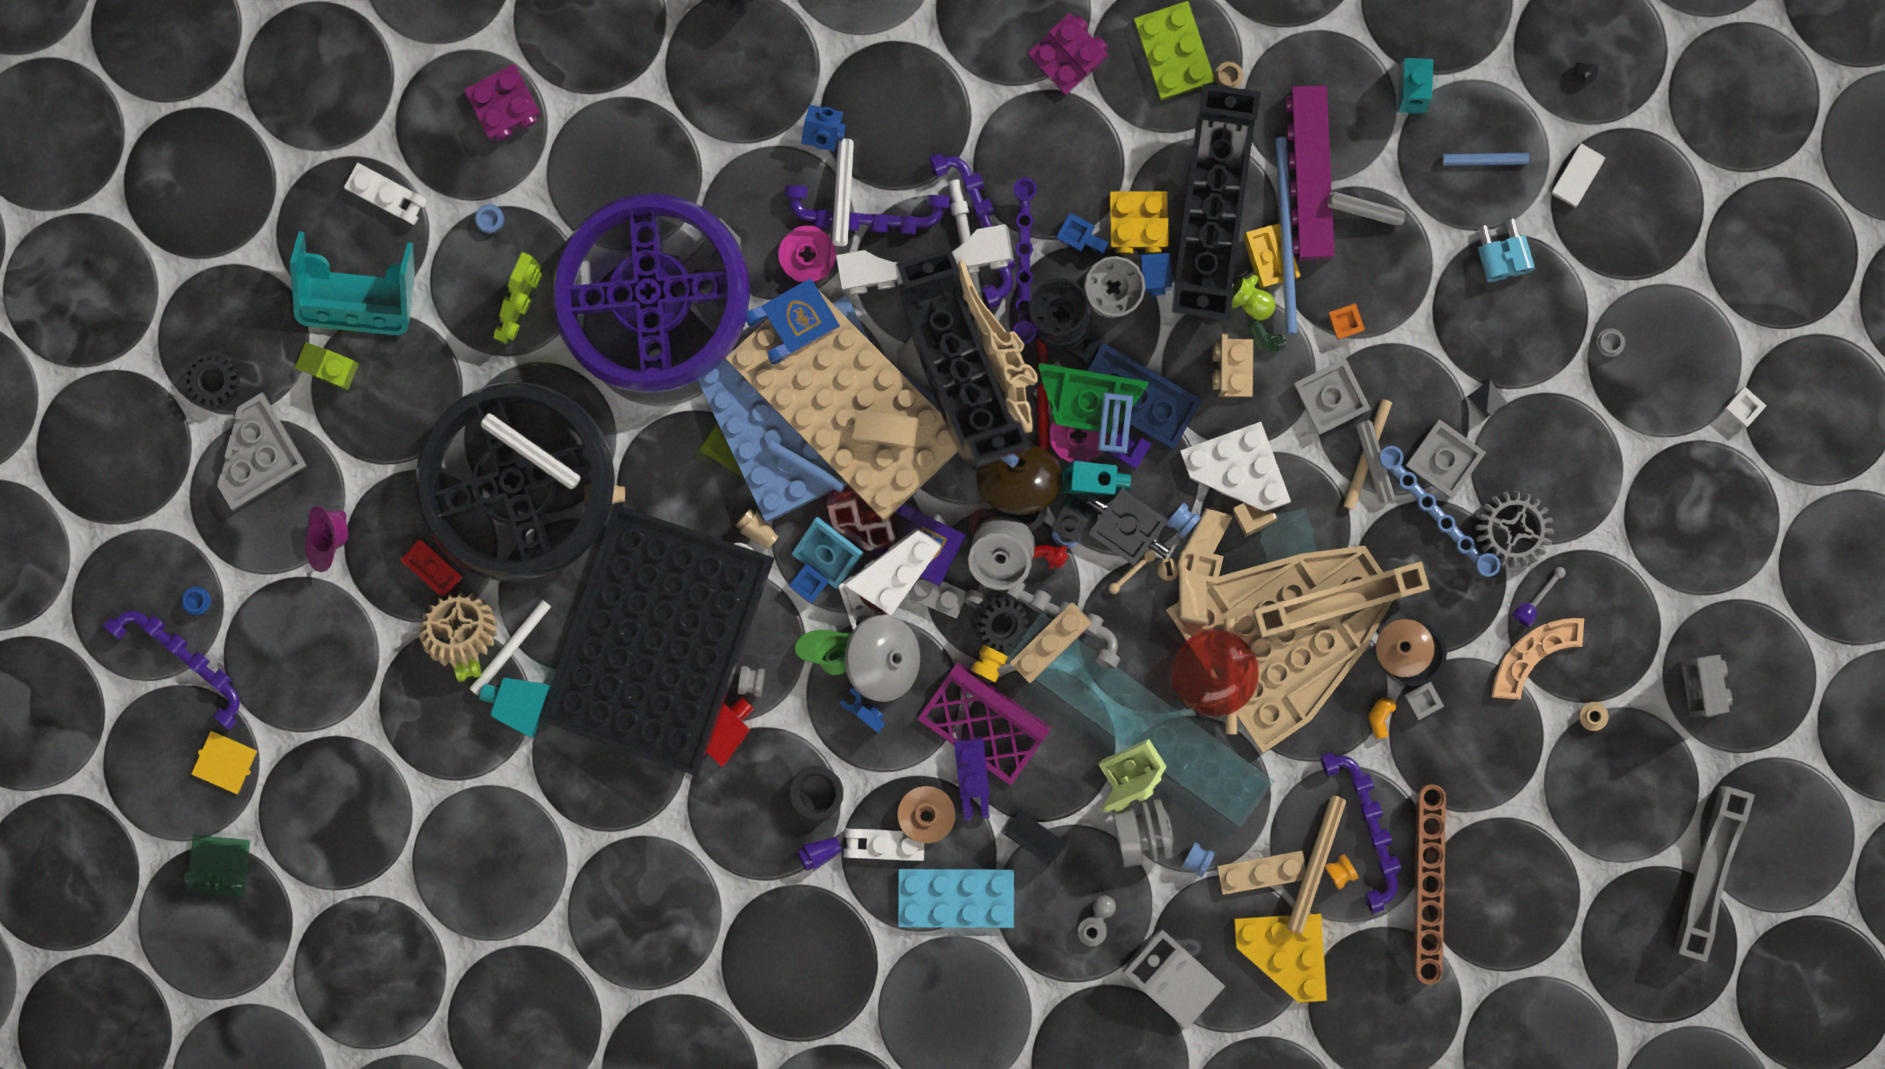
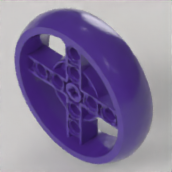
M658 193L636 194L614 200L585 218L567 239L560 252L551 288L552 308L556 326L566 347L577 362L601 381L619 389L639 393H660L679 389L700 380L718 367L734 348L742 333L750 302V282L746 262L738 243L727 227L707 209L692 201ZM661 216L681 220L700 231L715 247L725 271L689 274L679 260L664 253ZM630 220L632 255L619 264L610 282L576 285L583 261L594 244L609 230ZM645 230H652V239L647 243H642L641 234ZM648 258H653L655 261L653 269L647 272L644 271V261ZM706 281H712L713 290L709 294H702V284ZM680 283L684 284V294L680 297H674V287ZM650 287L656 290V293L651 295V299L645 296V292H649ZM622 289H627L629 293L627 300L618 303V292ZM593 292H599V302L596 305H590L589 296ZM726 301L720 324L708 343L688 360L671 367L669 331L684 320L691 304ZM613 312L616 319L625 328L638 334L641 371L620 366L600 354L584 334L578 315ZM654 314L658 315L659 323L652 329L648 328V318ZM654 343H659L661 346L660 353L655 357H650V346Z

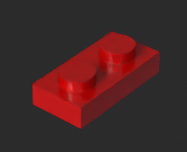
M421 539L401 559L408 568L444 599L464 578Z

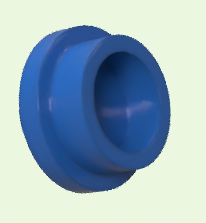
M191 587L182 596V606L191 615L204 614L211 605L210 594L201 587Z

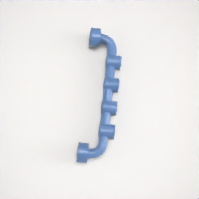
M1388 446L1384 448L1379 454V462L1382 467L1391 470L1398 478L1399 487L1403 490H1409L1417 499L1418 508L1421 511H1428L1436 520L1437 529L1442 533H1447L1455 541L1456 550L1461 554H1466L1476 564V570L1480 575L1484 577L1495 575L1500 569L1498 557L1491 553L1482 555L1475 548L1474 540L1469 536H1465L1456 527L1455 519L1451 515H1446L1436 504L1435 497L1432 494L1426 493L1419 486L1416 476L1411 472H1407L1401 466L1403 453L1398 447ZM1404 476L1411 478V486L1403 484ZM1424 497L1431 500V506L1428 508L1422 505ZM1442 519H1448L1450 521V527L1448 529L1442 527ZM1462 540L1469 542L1468 550L1461 548L1460 543Z

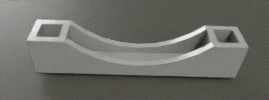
M1727 786L1719 787L1673 948L1674 953L1704 962L1708 961L1715 936L1718 910L1725 880L1736 846L1747 823L1754 794Z

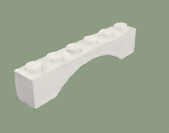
M1005 224L977 229L966 242L952 251L957 264L961 260L965 262L969 274L979 272V267L990 265L991 269L1007 267V262L1014 261L1009 231ZM865 250L836 255L842 289L850 291L851 295L866 293L867 287L877 285L878 290L894 288L895 282H898L896 273L897 262L876 257Z

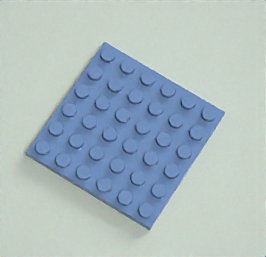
M846 295L832 302L868 339L848 296ZM726 358L708 375L698 380L766 523L835 490L767 451V447L772 440L844 481L737 372Z

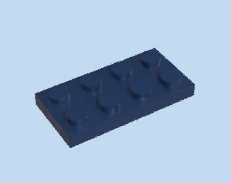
M1103 343L1087 370L1088 372L1147 381L1148 387L1132 407L1130 426L1172 450L1175 449L1202 402V399Z

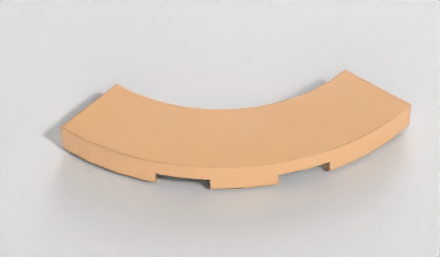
M1569 618L1549 622L1535 628L1520 638L1507 652L1498 667L1492 685L1491 697L1520 700L1527 676L1542 658L1560 649L1582 647L1584 618Z

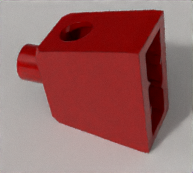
M743 697L731 708L724 703L707 751L721 767L727 764L751 730L743 720L754 708Z

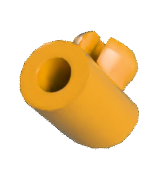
M1390 697L1377 700L1369 713V720L1375 740L1389 736L1385 720L1396 709V702Z

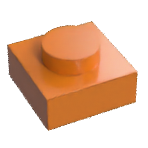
M1356 303L1328 313L1337 340L1365 331Z

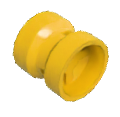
M983 644L979 651L980 661L974 662L970 670L996 683L999 677L997 669L1005 664L1008 656Z

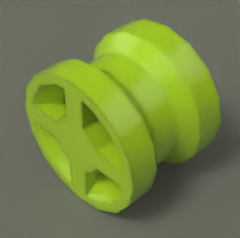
M472 658L468 660L467 666L463 665L462 662H459L456 668L453 666L458 682H463L470 676L475 678L482 676L479 660L477 662Z

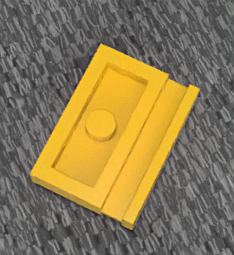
M1280 223L1243 234L1242 236L1254 273L1258 276L1259 288L1262 289L1283 283ZM1293 255L1294 279L1300 277V273Z

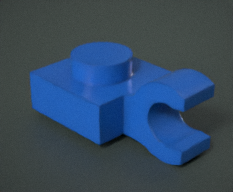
M1072 213L1068 215L1056 237L1057 240L1081 253L1084 247L1088 246L1103 256L1109 246L1108 242L1092 234L1095 229L1094 225Z
M851 688L850 692L856 697L855 703L849 705L841 700L840 704L843 708L852 711L879 733L885 726V723L881 721L884 715L872 705L869 709L865 708L861 703V694L856 689Z

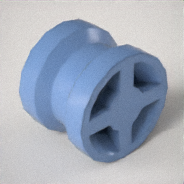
M1183 503L1166 525L1169 528L1174 527L1178 531V536L1183 539L1201 517L1198 514H1192L1188 510V506Z
M1194 842L1181 867L1186 870H1194L1196 875L1202 878L1215 853L1211 850L1205 851L1201 849L1200 844Z

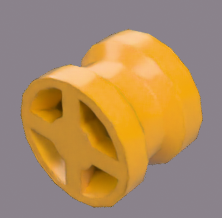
M1345 854L1339 856L1338 861L1325 865L1327 873L1338 890L1344 888L1345 883L1348 881L1359 879L1358 874Z

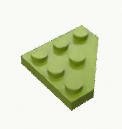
M524 252L521 253L508 283V292L511 293V297H505L499 315L501 317L500 322L503 325L502 327L497 326L493 336L496 341L505 345L508 344L509 339L513 341L517 336L520 325L517 324L521 313L524 315L527 313L532 301L528 297L533 288H538L543 278V273L540 272L542 267L533 256Z

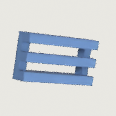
M1104 393L1098 451L1127 454L1133 396ZM1109 400H1115L1110 445H1104ZM1121 401H1126L1122 445L1120 447L1116 446Z

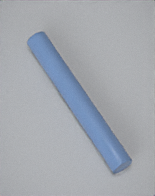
M1529 153L1442 155L1443 166L1529 164Z
M773 440L769 443L767 451L836 491L841 493L844 490L846 482Z

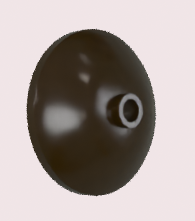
M1030 443L1031 449L1014 454L1019 458L1018 463L1014 467L1009 466L1001 459L978 465L976 473L977 488L983 499L1000 511L1010 514H1030L1040 511L1057 498L1062 487V470L1057 459L1046 449Z

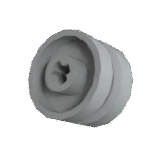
M1008 516L992 517L984 521L975 531L968 557L969 568L975 579L985 587L995 590H1007L1020 585L1029 574L1035 551L1034 537L1031 531L1018 519Z

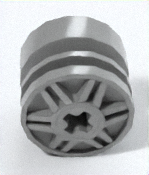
M1118 256L1107 257L1090 268L1085 275L1083 290L1088 297L1090 309L1100 316L1116 318L1122 317L1137 308L1144 296L1145 281L1139 267L1129 259ZM1108 281L1111 283L1117 281L1120 284L1117 288L1120 292L1118 295L1114 292L1109 295L1106 292L1109 288L1106 284Z
M1161 799L1153 800V814L1149 813L1147 802L1141 803V816L1138 817L1135 816L1131 805L1118 812H1115L1114 809L1112 810L1124 868L1143 864L1144 850H1149L1152 860L1158 861V847H1162L1165 859L1173 858L1171 824Z

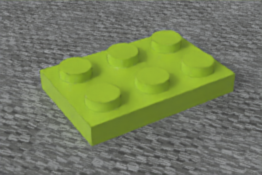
M1188 1L1134 18L1160 101L1201 88L1203 84L1215 83Z

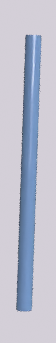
M1278 137L1276 138L1285 326L1287 335L1297 334L1287 138Z

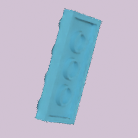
M899 869L898 927L1014 928V870Z

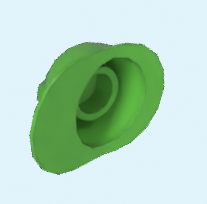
M820 629L810 631L802 635L795 645L796 654L804 661L819 664L827 674L840 675L847 672L845 667V650L851 634Z

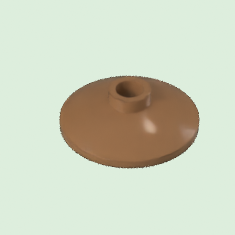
M1409 619L1396 620L1388 624L1380 632L1376 642V654L1382 667L1389 673L1399 677H1411L1418 675L1429 666L1434 655V642L1430 632L1422 624ZM1402 642H1408L1411 645L1409 652H1402L1399 646Z
M931 786L917 787L908 792L900 802L898 822L904 834L913 841L923 844L938 842L948 835L954 825V805L949 796L938 788ZM922 812H929L931 819L923 821L920 815Z

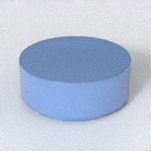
M487 204L477 210L475 223L482 232L494 234L500 231L504 225V214L497 206Z

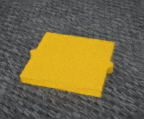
M211 731L203 749L198 751L200 756L192 775L239 794L246 776L251 774L249 769L257 754V750Z

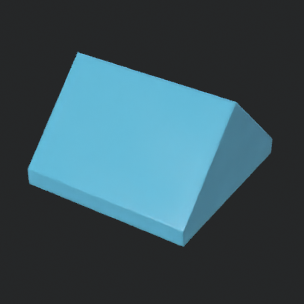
M818 517L813 521L792 552L795 558L804 565L808 564L836 589L864 555L860 549Z

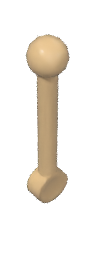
M1152 550L1146 552L1144 558L1118 582L1109 585V592L1117 594L1120 587L1147 562L1155 559V552Z

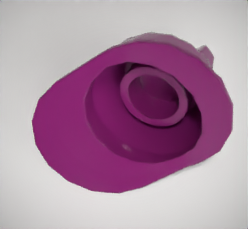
M315 506L309 512L305 550L310 566L315 571L325 572L332 565L335 550L343 546L348 540L346 513L342 510L326 511L323 507Z

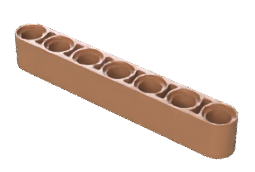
M1433 784L1424 785L1417 792L1413 972L1417 980L1428 985L1437 983L1443 973L1446 796L1441 787ZM1429 789L1435 790L1438 794L1437 802L1431 806L1424 801V794ZM1428 818H1433L1437 822L1438 827L1435 833L1429 835L1424 831L1423 825ZM1428 847H1433L1437 852V858L1432 863H1427L1423 859V852ZM1427 876H1432L1436 880V888L1431 892H1426L1422 886L1423 880ZM1427 905L1434 906L1436 910V915L1431 921H1425L1422 917V910ZM1426 934H1432L1435 938V945L1430 950L1423 949L1421 945V940ZM1426 963L1433 964L1435 968L1434 975L1429 979H1424L1421 975V968Z

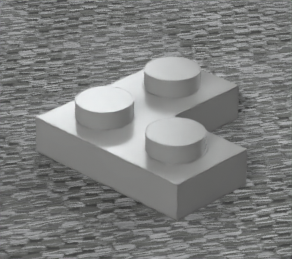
M919 577L905 597L957 619L968 592L945 582L938 586Z

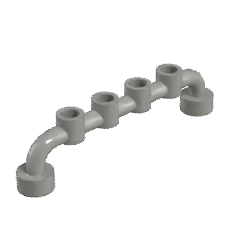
M1023 582L1007 590H995L980 584L976 590H969L964 600L969 606L975 609L976 607L982 609L983 605L980 602L982 600H985L987 603L989 602L986 594L990 591H997L1005 597L1008 596L1014 601H1020L1039 613H1046L1055 618L1070 604L1062 601L1060 607L1050 603L1051 596L1041 590H1036L1034 595L1023 591L1025 588ZM1088 613L1087 617L1092 624L1084 633L1093 637L1097 636L1106 642V650L1099 649L1094 660L1107 669L1115 670L1120 661V657L1116 655L1118 649L1117 639L1110 630L1101 626L1103 623L1102 618Z

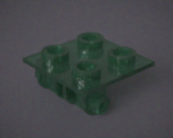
M193 834L189 872H186L184 879L185 884H187V892L244 897L250 840Z

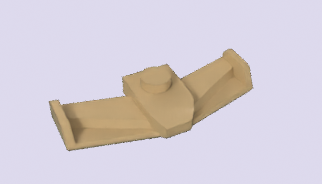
M1205 509L1184 550L1180 552L1176 567L1179 571V617L1185 622L1207 626V582L1217 585L1224 557L1213 553L1233 515Z

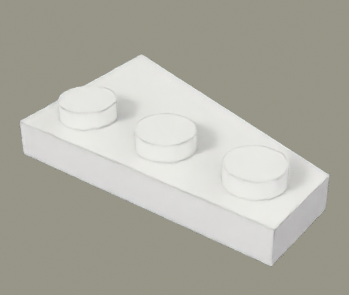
M916 528L891 546L885 554L864 566L865 568L845 580L844 584L892 615L938 552L941 544Z

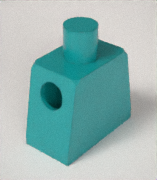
M1399 59L1398 113H1427L1432 100L1433 59ZM1419 100V101H1421V102H1410V101Z
M1080 461L1063 464L1061 493L1111 496L1121 486L1127 490L1130 489L1131 475L1117 473L1116 465ZM1098 475L1102 478V484L1098 482Z
M503 678L500 688L484 683L479 699L494 704L491 712L493 718L526 736L535 738L540 723L539 718L551 685Z

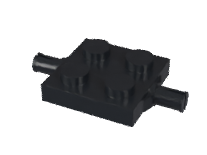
M1121 486L1113 498L1106 503L1093 494H1090L1089 498H1087L1085 504L1098 512L1097 519L1089 528L1088 534L1135 566L1142 555L1150 551V549L1164 559L1170 553L1171 548L1158 540L1160 531L1168 522V518L1125 487Z

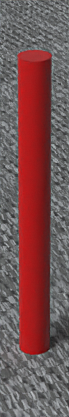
M1036 336L1037 373L1040 375L1039 363L1048 365V347L1040 342ZM1042 382L1037 388L1038 446L1050 450L1049 402Z

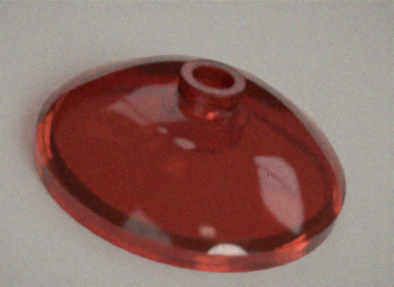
M1208 630L1192 636L1180 647L1173 661L1172 680L1177 695L1186 706L1202 715L1215 717L1236 712L1251 699L1258 684L1259 668L1252 649L1243 639L1227 631ZM1214 667L1221 669L1222 675L1220 678H1214L1211 675V670Z

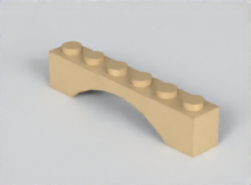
M1421 561L1255 609L1252 611L1259 637L1264 638L1426 591L1430 588Z

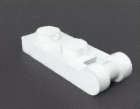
M359 163L355 166L344 186L346 190L412 225H415L418 220L416 215L420 208H424L428 201L424 197ZM405 199L411 201L407 210L400 208Z
M844 829V837H847V848L843 851V857L924 861V844L913 841L903 831ZM858 838H867V849H858Z

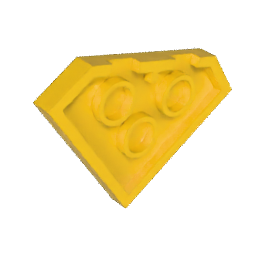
M1320 913L1308 915L1302 933L1288 930L1287 926L1291 915L1234 919L1236 948L1297 1002L1327 1001L1322 919Z

